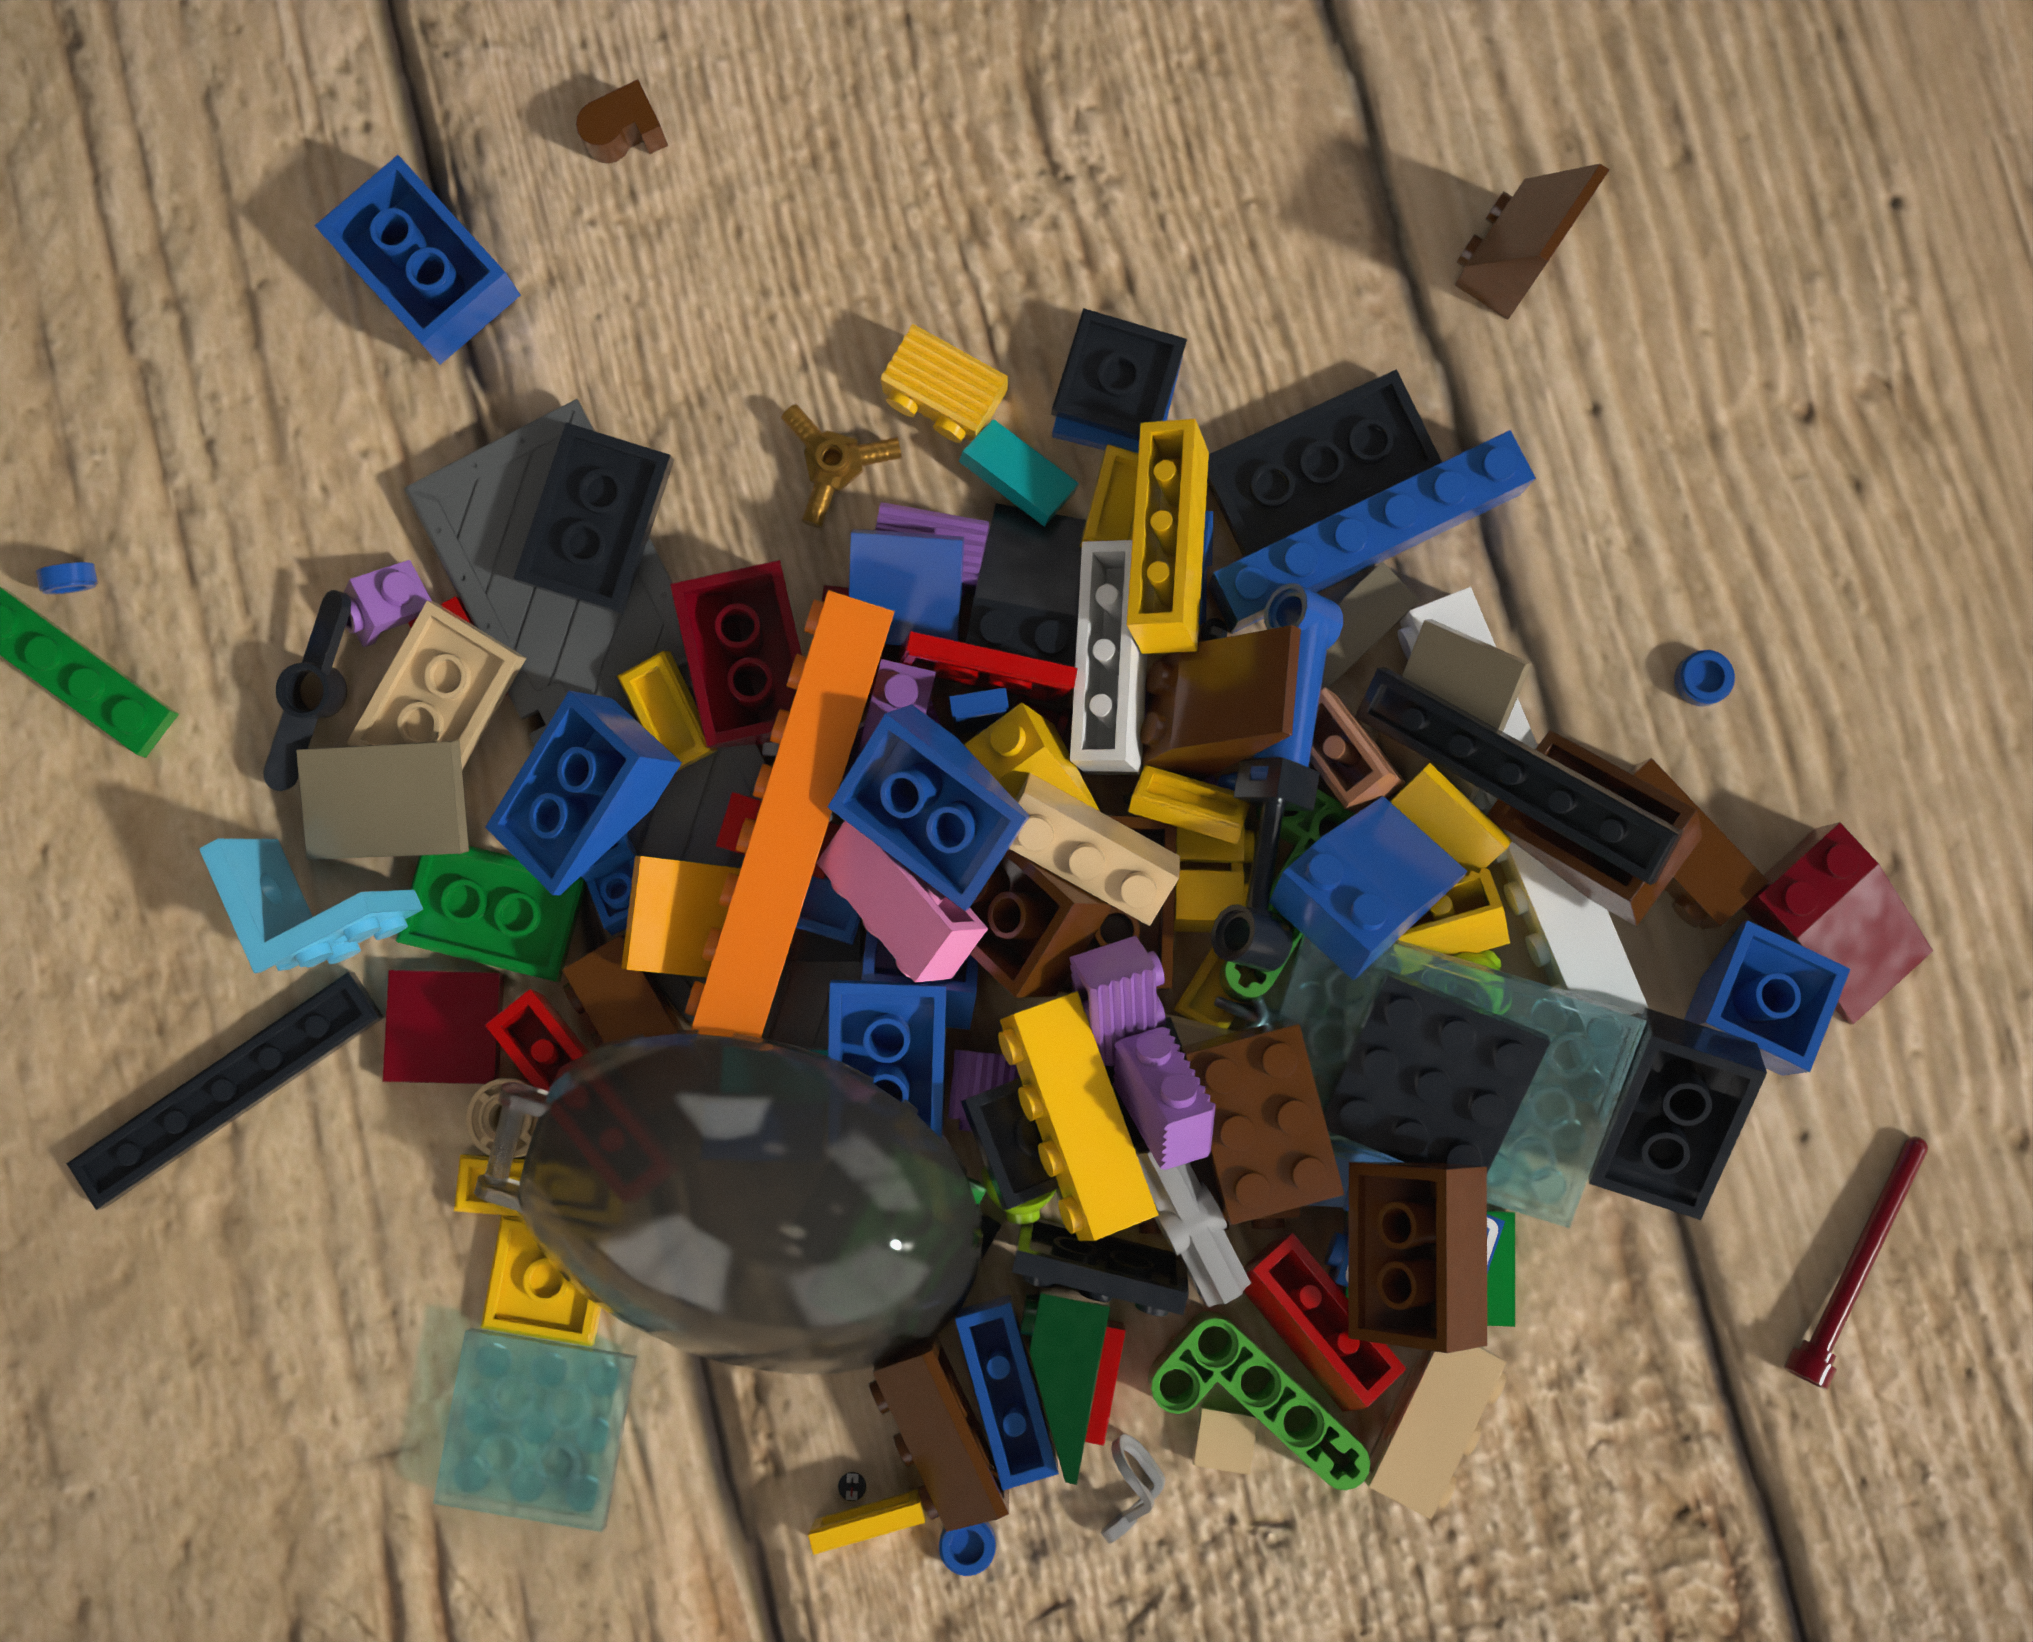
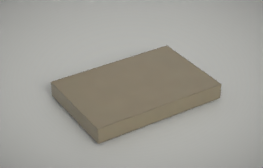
M1427 619L1423 622L1402 676L1495 728L1504 731L1532 663L1433 619ZM1379 732L1376 740L1377 745L1406 782L1400 790L1430 762L1474 803L1479 791L1478 787Z
M459 740L296 750L307 860L461 854L469 851Z

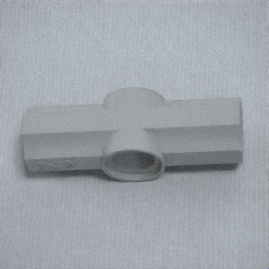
M1144 1139L1140 1140L1134 1148L1159 1215L1154 1217L1174 1254L1180 1255L1198 1295L1208 1307L1217 1304H1227L1241 1296L1244 1289L1251 1282L1224 1231L1227 1228V1223L1211 1192L1202 1181H1198L1190 1162L1167 1170L1161 1169Z

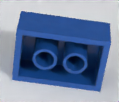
M399 155L395 156L315 225L332 247L439 365L521 296L507 273Z

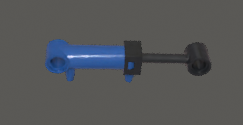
M1295 583L1282 585L1274 591L1267 601L1264 611V624L1267 630L1289 625L1301 628L1292 736L1252 755V758L1240 761L1238 772L1223 774L1218 780L1219 787L1233 790L1234 798L1260 807L1261 813L1246 905H1231L1220 912L1211 931V943L1214 952L1220 959L1263 972H1271L1280 968L1289 957L1292 948L1290 926L1284 919L1273 916L1274 913L1268 911L1284 811H1314L1320 772L1309 768L1327 649L1334 645L1343 627V613L1339 605Z

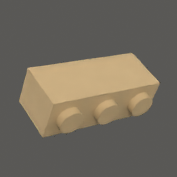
M1029 773L1015 800L1030 817L1009 849L1150 926L1179 879L1180 856Z
M1483 1347L1452 1353L1420 1349L1369 1455L1370 1469L1364 1481L1367 1486L1432 1520L1437 1507L1441 1509L1446 1507L1454 1493L1457 1478L1453 1474L1462 1455L1469 1456L1479 1441L1482 1426L1478 1424V1421L1487 1403L1494 1404L1504 1389L1507 1375L1502 1371L1507 1362Z

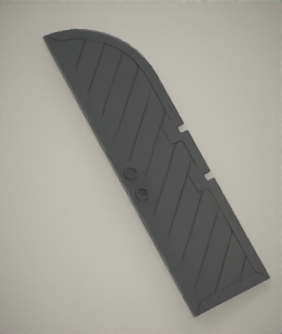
M578 399L404 488L472 624L526 657L507 693L521 720L540 712L546 725L529 734L534 746L568 691L612 698L638 722L617 676L662 651L671 652L698 708L670 586L673 581L650 537L648 538L623 615L527 586L513 579L565 423L595 431ZM758 746L716 747L717 751L676 772L653 809L627 832L637 855L741 868L745 855L715 845L732 792L763 800L753 796L763 763L767 764ZM862 947L861 962L785 961L758 1048L828 1050L830 980H862L864 961ZM650 972L663 994L692 1025L695 1016L685 1014L688 999L694 982L706 983L707 977ZM709 1038L721 1047H739L736 1045H732L726 1042Z

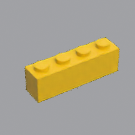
M1196 419L1144 422L1140 426L1126 625L1142 654L1195 652L1198 649L1209 451Z
M1078 991L1001 1019L1000 1023L1003 1031L998 1034L999 1044L1008 1064H1015L1023 1084L1018 1089L1019 1100L1026 1117L1030 1121L1036 1120L1043 1140L1038 1145L1039 1156L1047 1174L1050 1177L1056 1176L1063 1199L1058 1201L1059 1212L1067 1230L1071 1234L1076 1232L1079 1241H1095L1159 1216Z

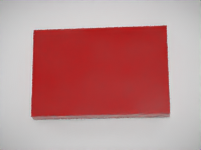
M910 631L900 647L897 663L934 671L937 674V679L987 690L1006 688L1007 694L1015 696L1024 694L1029 696V699L1047 703L1056 702L1074 688L1078 668L912 631Z

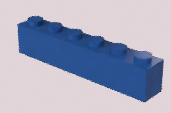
M1509 430L1213 572L1208 588L1231 634L1264 619L1267 601L1280 586L1295 583L1318 593L1520 496L1536 477L1512 431Z

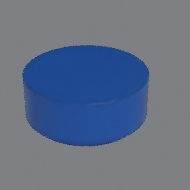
M93 563L57 564L35 571L39 591L43 592V594L81 592L93 589L98 584Z
M1700 650L1684 658L1676 668L1674 675L1675 687L1681 698L1687 703L1699 707L1710 706L1726 698L1733 689L1735 682V673L1730 661L1721 653L1713 650Z
M989 1522L946 1532L945 1527H943L939 1539V1554L941 1560L950 1571L962 1576L976 1575L984 1571L994 1558L996 1537Z

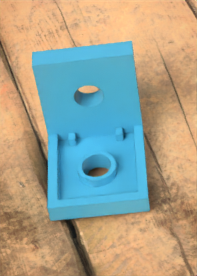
M218 838L199 848L254 973H261L276 965L278 971L290 970L298 965L310 968L326 960L329 964L344 961L361 951L358 943L372 936L376 940H381L395 935L408 927L406 918L424 910L415 890L360 892L313 917L278 839Z

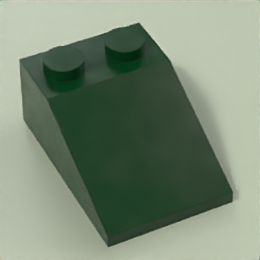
M1056 1283L1051 1288L1038 1286L1037 1294L1026 1292L1020 1322V1334L1029 1336L1030 1356L1065 1483L1077 1485L1110 1305L1109 1302L1088 1299L1082 1296L1076 1288Z

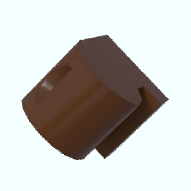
M638 79L589 102L577 115L576 127L586 151L593 159L600 163L609 164L617 162L626 155L631 147L642 142L649 154L668 146L661 125Z

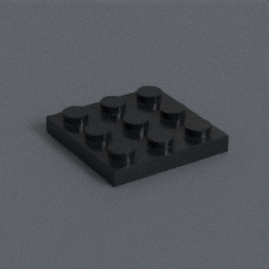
M1386 969L1322 1111L1327 1130L1403 1162L1486 1166L1488 1174L1551 1043L1549 1036Z

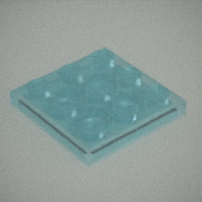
M476 1328L466 1330L433 1504L603 1532L607 1526L637 1355Z

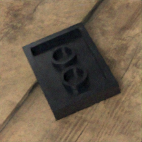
M566 422L513 579L527 586L623 615L674 463L673 457L667 453Z
M1040 1218L1036 1222L1021 1224L1012 1272L1021 1274L1026 1282L1044 1288L1054 1287L1056 1283L1076 1288L1082 1296L1099 1302H1109L1112 1298L1135 1303V1307L1138 1310L1154 1316H1167L1169 1312L1179 1315L1184 1314L1189 1288L1187 1269L1180 1255H1175L1172 1251L1112 1236H1106L1095 1241H1079L1076 1232L1071 1234L1064 1224Z

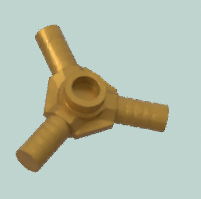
M797 404L790 406L781 416L782 421L806 446L804 455L809 480L814 485L801 521L809 526L822 528L834 491L840 492L863 472L862 466L902 459L898 437L858 445L856 439L828 430L822 433Z

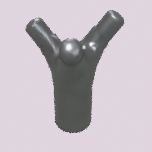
M1220 996L1215 999V1007L1223 1009L1245 1021V1026L1241 1030L1290 1018L1300 1024L1302 1031L1303 1018L1300 1014L1269 1008L1262 996L1252 998L1254 1006L1237 1003Z

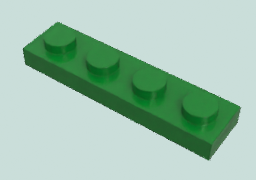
M0 587V656L133 753L146 758L179 714L15 594Z

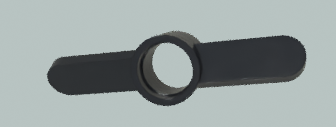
M331 590L325 594L302 663L290 665L278 677L276 698L283 711L263 768L264 780L274 790L285 791L296 784L299 777L296 750L309 747L318 718H328L335 715L346 702L347 685L345 679L332 666L351 611V599L347 593ZM312 671L317 674L323 685L322 700L314 710H310L304 704L300 693L302 681Z

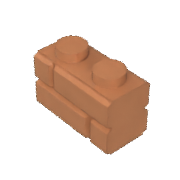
M1326 687L1321 689L1310 762L1320 772V775L1344 808L1357 814L1382 796L1388 799L1400 790L1406 782L1362 723L1355 718V714L1343 698L1334 694Z

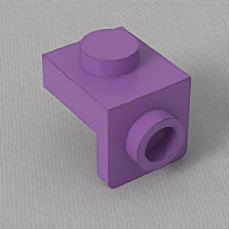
M410 560L349 579L344 593H347L351 599V611L345 628L352 634L356 633L362 646L367 647L376 643L380 632L404 625L419 616L426 601L432 600Z

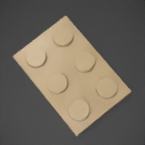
M427 600L346 744L349 746L459 740L463 770L524 664L526 657L438 603Z

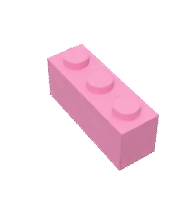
M844 821L817 861L818 866L831 880V886L834 891L851 904L863 919V925L866 930L884 944L896 959V965L899 970L914 982L952 979L988 930L971 908L966 911L961 909L846 821Z

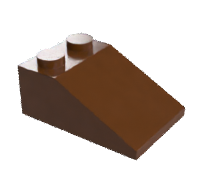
M1595 164L1524 179L1513 196L1503 191L1485 219L1493 224L1484 240L1474 234L1456 263L1464 267V270L1455 286L1508 320L1610 169L1602 164Z
M1289 625L1198 642V649L1195 652L1168 653L1152 663L1146 678V690L1149 692L1147 716L1143 721L1140 732V740L1144 744L1141 765H1148L1202 781L1292 736L1301 628Z
M1549 730L1535 750L1684 831L1657 882L1652 885L1647 884L1499 799L1486 816L1512 839L1513 843L1588 899L1637 927L1702 838L1698 810Z
M1008 849L970 906L972 911L988 928L970 955L1015 998L1056 997L1072 972L1070 968L1072 964L1069 957L1084 953L1113 906L1013 850Z

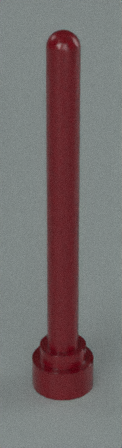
M1913 1136L1905 1141L1810 1341L1803 1340L1799 1349L1793 1347L1783 1367L1797 1377L1824 1390H1828L1837 1371L1832 1366L1836 1359L1832 1350L1928 1152V1145L1921 1137Z

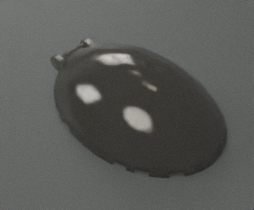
M678 1030L676 1034L644 1037L642 1033L603 1043L597 1049L560 1067L549 1091L517 1082L502 1084L498 1102L503 1107L485 1174L478 1176L474 1194L484 1201L516 1210L539 1249L563 1277L585 1297L618 1320L686 1352L725 1364L781 1374L828 1375L872 1368L923 1345L939 1334L961 1309L977 1275L983 1242L980 1203L977 1204L966 1177L967 1169L943 1135L940 1138L917 1115L918 1109L906 1099L900 1102L873 1084L874 1078L831 1057L791 1044L734 1033L732 1037L701 1035L699 1030ZM528 1114L538 1117L526 1154L521 1179L518 1181L508 1177L524 1116Z

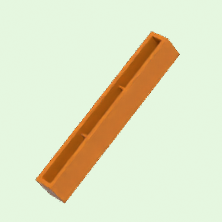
M828 590L824 602L816 599L813 600L804 628V632L814 635L807 657L799 654L796 655L787 683V687L797 690L790 712L779 709L770 737V742L780 744L773 766L762 764L754 788L753 796L763 799L756 821L745 818L737 842L736 851L746 853L740 874L728 873L719 900V905L729 908L722 929L711 927L703 951L702 959L712 962L706 983L694 982L685 1009V1014L695 1016L690 1031L692 1033L757 1052L832 810L828 808V805L840 787L895 611Z

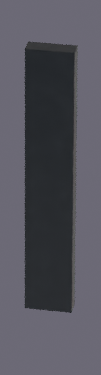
M1387 667L1377 668L1356 712V719L1649 885L1657 882L1684 831Z
M347 972L66 1164L96 1210L105 1209L375 1025L384 1016L355 972Z

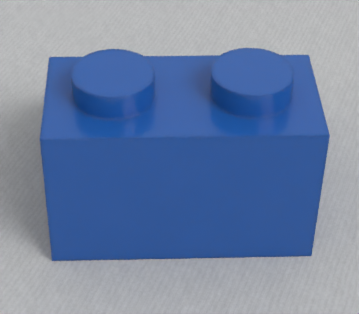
M1746 920L1740 924L1701 977L1684 1020L1757 1043L1765 1068L1781 1076L1807 1073L1812 1069L1851 969Z

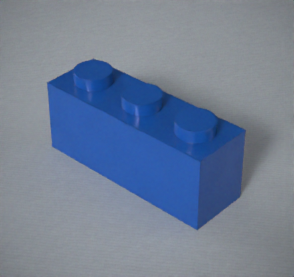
M1011 1294L958 1309L955 1321L1002 1490L1059 1474L1058 1460L1022 1334H1020L1021 1329Z

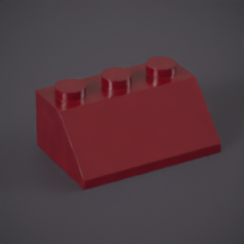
M777 560L671 583V591L707 748L774 743L770 742V737L779 709L790 712L797 690L787 687V683L796 655H802L781 561Z

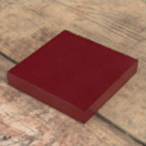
M389 970L382 1082L487 1084L499 1079L501 1045L486 1028L485 1024L503 1010L504 973Z

